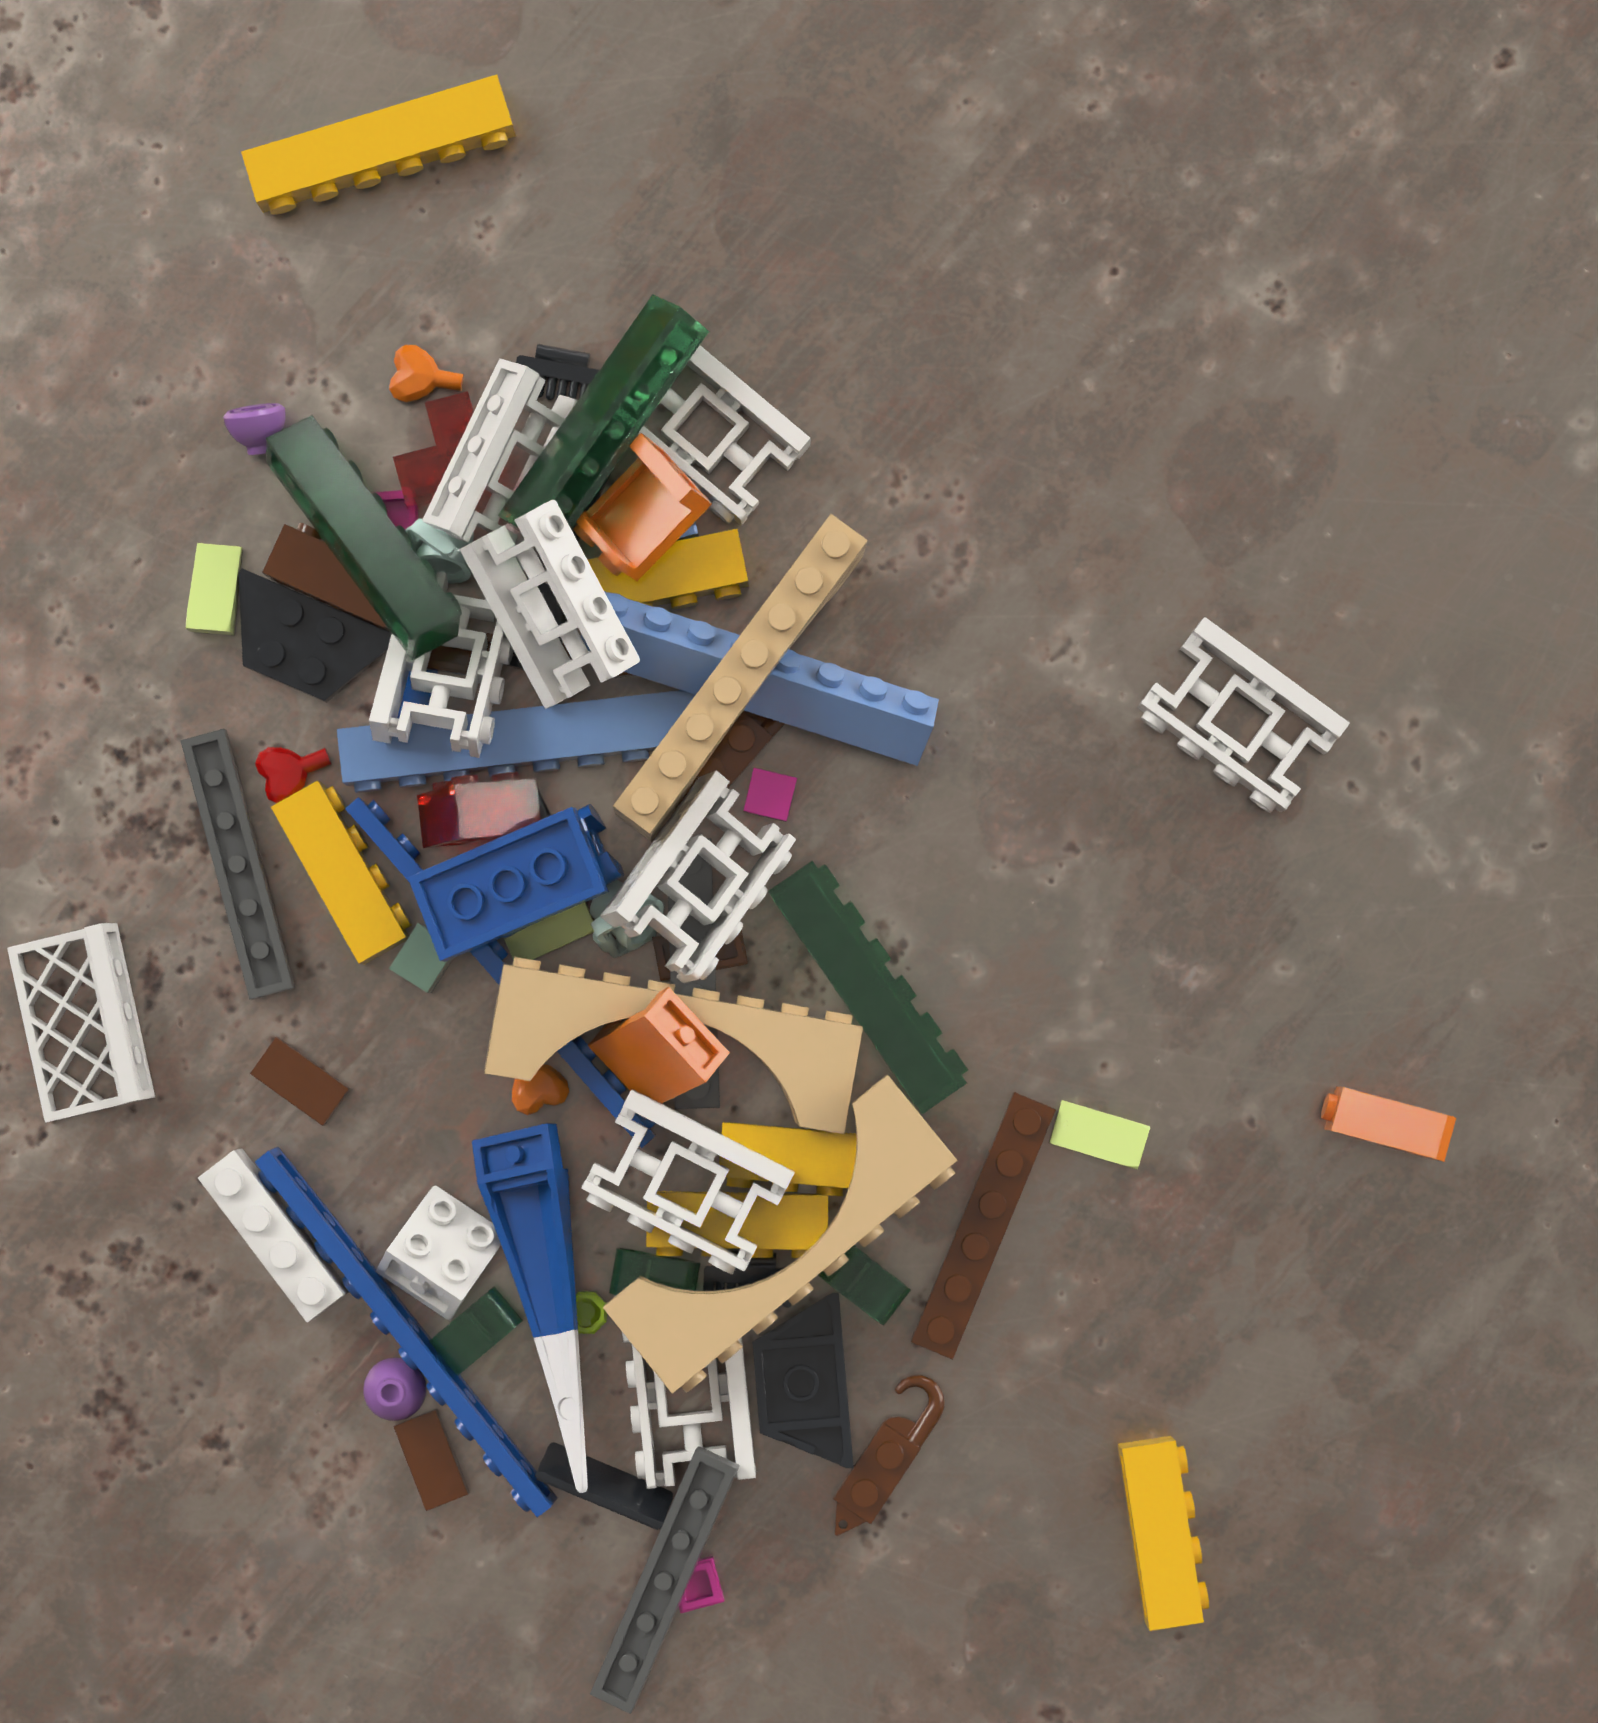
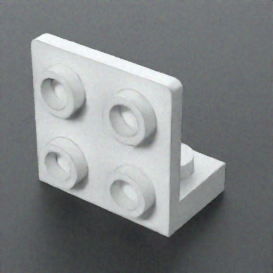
M433 1186L386 1250L376 1272L448 1321H451L472 1286L500 1248L501 1243L492 1222L438 1186Z

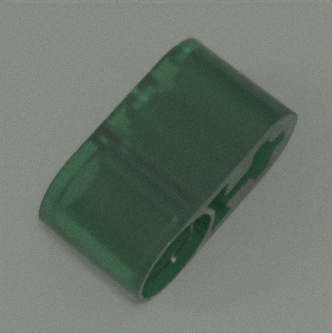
M854 1245L844 1253L849 1260L829 1277L824 1271L819 1273L818 1276L884 1326L911 1289Z
M617 1248L609 1293L617 1295L640 1275L663 1285L696 1291L701 1263L672 1256H657L655 1253Z
M494 1286L428 1342L458 1376L523 1320Z

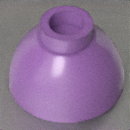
M266 403L229 410L223 416L230 435L237 442L246 446L248 455H258L274 451L273 442L283 430L286 412L285 407L279 403Z
M402 1358L384 1359L375 1364L368 1372L363 1387L364 1399L369 1409L382 1419L389 1421L407 1419L420 1409L425 1400V1378L419 1368L416 1370L411 1369Z

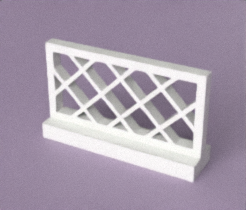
M100 923L84 927L81 930L8 947V955L45 1123L155 1098L118 924ZM84 939L88 957L81 969L78 970L61 958L71 942ZM58 946V948L56 949L55 953H52L51 951H49L48 949H46V948ZM37 951L50 960L39 980L26 973L22 954ZM57 965L75 976L64 997L46 986ZM90 970H91L92 978H90L89 976H87V974L89 973ZM83 982L95 989L97 1002L90 1014L71 1002ZM29 984L34 987L31 992H30ZM41 992L59 1003L48 1024L35 1015L34 1004ZM66 1009L85 1020L74 1040H71L55 1029ZM99 1014L101 1015L102 1022L97 1020ZM92 1026L103 1032L106 1038L107 1045L99 1058L81 1046ZM39 1028L43 1030L41 1036L39 1033ZM50 1036L69 1047L58 1067L45 1060L43 1048ZM76 1053L94 1064L84 1084L79 1083L64 1073ZM109 1057L111 1061V1066L106 1063ZM101 1070L114 1077L118 1093L117 1097L104 1099L90 1090ZM48 1072H50L51 1074H53V1076L51 1077V1079H49V1074H48ZM62 1080L79 1092L69 1108L56 1111L53 1091L58 1082ZM85 1097L94 1101L81 1105Z

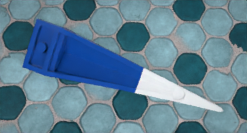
M546 1123L472 1140L477 1184L507 1259L537 1347L558 1418L575 1487L579 1493L587 1492L588 1483L568 1169H564L562 1164L557 1124Z

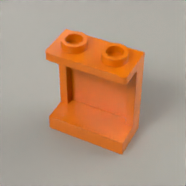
M642 433L628 445L638 456L636 461L587 511L584 512L575 505L567 511L578 523L573 529L575 533L590 547L593 548L597 545L603 552L598 557L600 562L614 575L618 576L623 572L636 581L712 505L659 445Z
M670 987L660 991L644 1010L630 1018L605 1024L588 1044V1047L629 1091L633 1089L661 1104L706 1083L730 1053Z

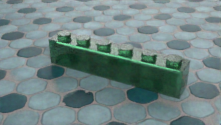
M652 294L498 516L520 532L514 521L515 519L551 500H555L572 529L709 331L680 306Z
M313 415L267 437L266 463L413 661L456 638L459 633L460 616L462 615L457 599L451 592L445 593L437 583V577L431 564L425 558L419 559L412 549L411 540L405 529L400 525L395 526L387 516V509L381 497L375 492L372 494L363 484V478L357 465L352 460L346 461L340 453L333 433L327 427L322 429Z
M811 861L770 889L768 894L859 1025L863 1026V1031L921 1114H924L967 1084L962 1075L968 1069L954 1049L947 1053L944 1051L936 1039L943 1033L931 1015L926 1012L920 1016L910 1002L917 996L901 974L894 979L885 966L891 958L878 939L875 938L869 942L859 927L866 922L853 903L849 901L843 905L835 894L834 890L840 885L825 864L817 868L815 863Z

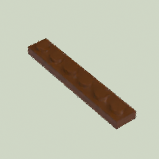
M1013 1092L913 1333L912 1343L953 1360L1056 1109Z

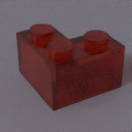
M468 391L425 402L426 414L435 446L393 456L406 509L411 506L431 503L474 413Z
M519 772L493 774L492 782H478V775L451 777V781L432 783V791L417 795L423 848L461 846L482 840H494L541 820L536 779L519 780Z

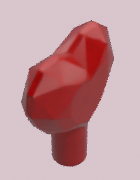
M268 747L259 752L255 761L258 773L266 779L265 792L267 798L275 803H279L302 790L308 773L332 764L326 748L301 757L289 749Z

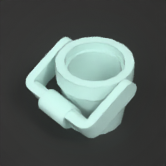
M418 518L405 531L404 557L408 563L428 565L429 574L437 575V572L446 573L448 583H462L470 578L472 572L459 549L473 542L474 532L467 543L449 536L444 531L433 528Z
M618 880L608 884L609 892L594 898L590 905V915L595 919L591 923L594 930L593 940L602 951L609 953L613 958L640 948L645 943L651 941L652 937L656 936V930L647 925L641 935L630 938L624 933L625 929L621 926L613 928L600 917L623 884ZM650 894L641 907L653 905L663 914V902Z

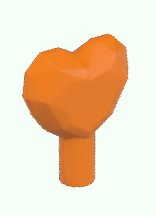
M404 345L395 352L394 363L397 372L391 378L389 390L395 399L403 402L416 401L430 394L436 387L462 391L464 374L439 370L434 359L417 345Z
M543 1064L531 1081L514 1080L512 1103L518 1112L525 1115L538 1112L544 1104L552 1106L562 1104L569 1094L568 1082L556 1069Z

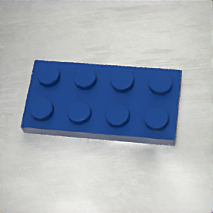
M574 807L567 808L408 877L439 960L443 962L609 892L577 809Z

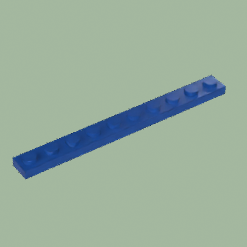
M358 797L345 808L407 880L409 876L424 870L415 860L420 854L419 850L403 833L396 838L385 825L391 819L374 799L367 805ZM495 940L470 952L499 984L502 966L506 964L503 959L509 954ZM578 1036L574 1041L571 1040L557 1052L617 1119L625 1102L621 1094L627 1089L610 1069L604 1074L599 1071L592 1063V1060L597 1055L588 1047L587 1042L581 1036ZM636 1113L632 1120L648 1128L640 1144V1147L643 1148L656 1136L651 1130L656 1123ZM623 1127L633 1138L635 1132Z
M276 1147L263 1154L255 1161L261 1170L258 1172L261 1182L272 1193L279 1192L289 1205L286 1207V1212L292 1221L301 1229L306 1227L317 1240L314 1243V1247L319 1255L329 1264L334 1262L345 1275L342 1278V1282L346 1289L356 1299L362 1297L373 1312L370 1313L372 1321L385 1335L391 1333L401 1347L398 1349V1352L404 1362L413 1370L419 1368L429 1381L426 1387L431 1396L440 1405L447 1404L457 1416L454 1422L462 1435L469 1441L473 1439L477 1441L485 1452L483 1459L489 1469L498 1477L503 1474L514 1488L511 1490V1494L516 1503L525 1512L531 1510L537 1518L555 1503L558 1497L546 1483L537 1480V1477H535L537 1471L383 1277L376 1272L375 1267L282 1150Z

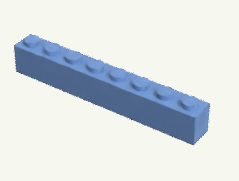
M604 591L640 658L639 663L624 672L696 695L740 636L739 634L711 626L703 621H695L668 612L660 607H652L627 599L620 594ZM581 634V638H582V640H583L585 646L587 647L588 651H590V649H589V647H588V645H587L585 639L583 638V636H582V634ZM789 649L744 710L918 766L934 727L939 699L927 696L920 691L909 690L884 682L877 677H868L841 668L833 663H825L800 655Z
M678 690L556 704L547 709L544 706L492 711L490 717L495 718L492 741L490 745L483 744L480 758L471 757L469 750L462 749L461 752L452 751L450 742L452 730L413 723L408 743L400 742L398 737L392 736L391 744L373 741L370 725L337 729L342 783L346 786L354 785L355 793L382 790L381 782L399 780V787L405 788L426 785V777L443 775L444 782H460L471 780L470 772L488 770L489 777H504L515 775V767L533 765V772H548L559 770V762L577 760L578 767H592L604 765V757L622 755V762L648 760L649 752L656 749L692 701L695 694ZM466 714L468 722L466 731L470 730L473 714Z

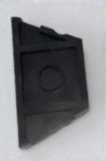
M241 568L239 572L242 662L244 667L327 703L343 690V687L349 681L360 676L370 667L369 665L388 650L392 633Z
M839 1292L829 1294L752 1342L760 1434L792 1445L812 1455L814 1454L845 1468H854Z

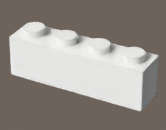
M243 1149L233 1150L200 1175L198 1179L308 1323L349 1293L333 1267L319 1255L314 1247V1242L305 1230L299 1228L286 1212V1205L277 1193L274 1194L269 1191L261 1182L258 1176V1168Z

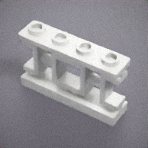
M673 324L664 334L661 344L656 346L651 352L652 358L666 370L640 400L622 386L613 400L610 399L605 404L606 412L610 415L607 422L610 426L616 428L626 439L630 434L637 437L642 433L659 445L697 488L712 501V505L709 508L714 514L727 524L734 519L742 526L747 520L748 515L759 505V500L745 490L744 487L770 457L788 471L797 458L800 459L810 447L811 438L677 325ZM672 353L718 392L714 394L705 385L700 383L685 401L672 390L669 385L682 371L681 365L670 357ZM656 400L663 404L674 414L661 429V434L672 443L671 447L669 448L626 412L625 408L628 406L642 418ZM702 401H705L734 426L708 457L676 432ZM741 410L786 449L782 451L769 440L753 458L736 443L749 428V422L740 416L738 412ZM726 457L742 471L729 486V492L741 502L737 505L692 466L696 463L710 474L718 463Z
M499 358L422 521L433 528L446 532V534L468 543L476 526L488 533L502 527L498 522L507 503L514 506V509L505 527L515 545L524 541L525 539L514 520L547 503L588 418L596 419L597 412L589 407L582 406L576 399L562 395L558 396L552 410L536 401L546 380L528 366ZM525 409L530 412V415L520 433L513 428L522 410ZM545 423L552 426V429L542 447L536 442ZM516 445L529 453L530 456L512 491L500 484L498 480ZM484 489L492 494L481 514L475 511V508ZM516 555L515 557H516V559H517L519 565L521 566L522 570H524V568L522 567V565H521V563H520V561H519V559H518V557H517V555Z
M551 500L514 520L525 539L519 544L515 545L504 525L459 549L545 709L574 696L590 686L581 669L582 666L591 663L602 683L626 671L640 661L636 650L555 500ZM533 546H535V548H536L537 552L539 553V555H540V557H541V559H542V561H543L545 567L547 568L546 571H545V569H544V567H543L541 561L539 560V558H538V556H537V554H536V552H535ZM516 555L529 578L528 580L515 557ZM546 581L568 620L561 625L557 624L538 588V585ZM576 628H579V630H580V632H581L583 638L585 639V641H586V643H587V645H588L590 651H588L587 647L585 646V644H584V642H583V640H582V638H581V636H580V634L578 633V631H577ZM559 637H561V639H562V641H563V643H564V645H565L567 651L569 652V654H570V656H571V658H572L571 660H570V658H569V656H568L566 650L564 649V647H563V645H562V643H561Z
M410 563L369 718L373 741L391 744L393 736L398 737L400 742L408 743L412 724L416 723L452 730L450 737L452 751L461 752L462 749L469 750L471 757L480 758L483 744L490 745L493 737L495 718L490 717L493 704H500L503 697L505 679L500 677L503 664L510 665L514 650L498 620L489 651H486L488 646L486 633L467 630L469 618L494 622L495 615L486 599L482 600L446 593L448 588L446 573L437 572V575L429 574L428 565ZM430 593H432L430 598L432 611L451 614L449 626L424 622L421 637L418 639ZM433 644L472 651L465 679L426 672ZM409 671H411L412 690L431 693L429 705L404 701L400 718L398 719ZM478 683H480L481 686L470 730L466 731L468 726L466 712L446 709L449 696L474 700Z
M1204 617L1180 648L1182 652L1196 661L1197 664L1174 695L1158 683H1155L1137 707L1144 712L1141 719L1161 734L1167 729L1178 737L1180 741L1177 743V746L1196 760L1204 756L1216 765L1213 772L1226 783L1235 787L1239 782L1253 792L1249 798L1263 810L1271 813L1275 808L1277 811L1283 812L1301 790L1300 787L1283 775L1306 743L1324 755L1328 753L1336 739L1342 735L1350 723ZM1201 645L1247 678L1250 683L1248 684L1234 674L1219 693L1199 678L1213 659V657L1200 649L1199 646ZM1234 690L1269 715L1246 748L1211 723ZM1188 692L1199 699L1209 708L1195 727L1209 737L1208 740L1157 703L1161 701L1174 711ZM1272 698L1314 727L1322 735L1319 736L1306 727L1295 742L1290 745L1271 730L1285 713V710L1271 701ZM1261 745L1278 757L1281 761L1267 780L1281 789L1280 793L1233 760L1230 755L1233 754L1242 762L1247 763Z
M717 770L698 778L600 915L613 928L621 926L625 929L624 933L630 938L641 935L647 925H650L677 948L665 967L671 972L676 971L678 973L676 978L682 983L698 979L704 980L710 975L719 961L715 957L723 944H729L740 933L743 927V923L740 922L741 918L748 908L750 910L755 908L765 897L768 889L764 885L772 874H778L788 864L792 857L789 850L796 841L789 833L781 834L779 832L780 828L774 823L763 826L756 836L733 817L728 811L740 794L734 789L729 790L727 788L730 781ZM705 816L725 832L716 846L702 834L691 837ZM738 845L743 847L752 856L762 853L749 873L729 858ZM697 854L726 877V880L708 905L704 904L678 882ZM655 886L675 901V904L666 916L653 905L641 907ZM689 914L704 926L713 923L700 943H697L680 929Z
M632 1089L615 1123L635 1132L615 1172L597 1163L593 1164L587 1179L581 1189L589 1192L586 1200L608 1212H611L613 1206H616L630 1213L627 1221L649 1233L652 1232L654 1226L671 1234L668 1239L669 1243L692 1254L695 1247L711 1254L708 1262L727 1273L733 1274L736 1268L745 1272L757 1245L739 1236L738 1233L757 1195L778 1205L795 1171ZM637 1113L692 1141L690 1147L687 1148L672 1141L662 1161L639 1150L638 1148L648 1128L632 1120L634 1115ZM676 1154L717 1174L697 1214L656 1194ZM718 1154L773 1182L771 1189L769 1190L753 1182L744 1202L719 1191L729 1169L714 1162L716 1155ZM629 1166L652 1176L653 1179L643 1199L658 1206L657 1212L655 1213L600 1185L602 1178L619 1186ZM710 1207L735 1219L725 1241L741 1249L738 1254H735L682 1227L683 1220L700 1228Z
M622 1332L623 1342L629 1343L630 1341ZM741 1337L738 1341H739L740 1344L743 1346L742 1337ZM632 1345L633 1360L626 1361L628 1388H637L638 1405L630 1406L633 1434L641 1433L643 1451H635L637 1477L638 1479L646 1478L647 1489H654L657 1486H675L674 1463L691 1461L698 1446L727 1459L726 1445L703 1447L701 1423L723 1421L721 1402L727 1401L730 1403L735 1463L740 1465L735 1478L738 1480L756 1478L743 1347L725 1361L726 1372L718 1373L717 1358L706 1366L708 1367L712 1410L668 1415L665 1384L655 1372L654 1380L647 1381L645 1359ZM652 1409L658 1410L659 1427L683 1425L685 1449L664 1451L662 1454L664 1470L661 1471L656 1469L650 1412Z

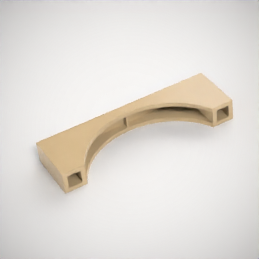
M833 514L829 515L615 802L613 808L618 818L652 842L761 685L805 628L837 593L861 561L867 545V539Z
M514 957L513 965L503 964L484 1072L485 1074L531 1081L540 1067L568 1042L601 1025L630 1018L644 1010L663 989L670 987L674 992L675 984L649 980L647 988L630 986L631 977L604 972L603 980L601 981L585 978L586 969L559 964L558 973L540 970L541 961ZM693 988L692 996L675 993L703 1024L731 1036L761 1060L781 1087L790 1106L795 1124L805 1128L840 1134L845 1133L863 1026L852 1024L853 1015L826 1011L825 1019L808 1016L809 1007L782 1003L781 1011L763 1008V999L740 995L737 997L736 1004L719 1001L720 992Z
M888 1075L884 1076L852 1102L857 1136L856 1159L852 1179L843 1203L833 1221L816 1243L801 1257L767 1278L748 1285L716 1291H693L674 1288L654 1282L640 1275L604 1305L603 1309L672 1394L680 1387L686 1393L707 1377V1374L702 1369L717 1358L723 1364L743 1347L738 1341L751 1329L757 1335L765 1330L778 1318L774 1313L775 1309L786 1300L792 1306L798 1303L814 1289L809 1282L819 1273L824 1271L828 1277L849 1260L844 1253L859 1242L863 1248L885 1231L880 1225L893 1213L900 1219L920 1202L915 1196L928 1184L935 1190L955 1174L950 1166L958 1160Z

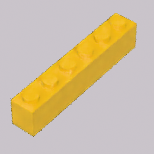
M496 74L241 151L256 203L263 213L270 211L271 214L277 215L295 209L296 203L313 198L315 202L332 199L339 194L338 190L355 185L357 189L375 186L381 182L380 177L393 173H398L399 176L415 174L424 168L423 164L440 160L441 163L458 161L466 156V151L483 147V150L498 149L508 144V139L516 137L498 75Z

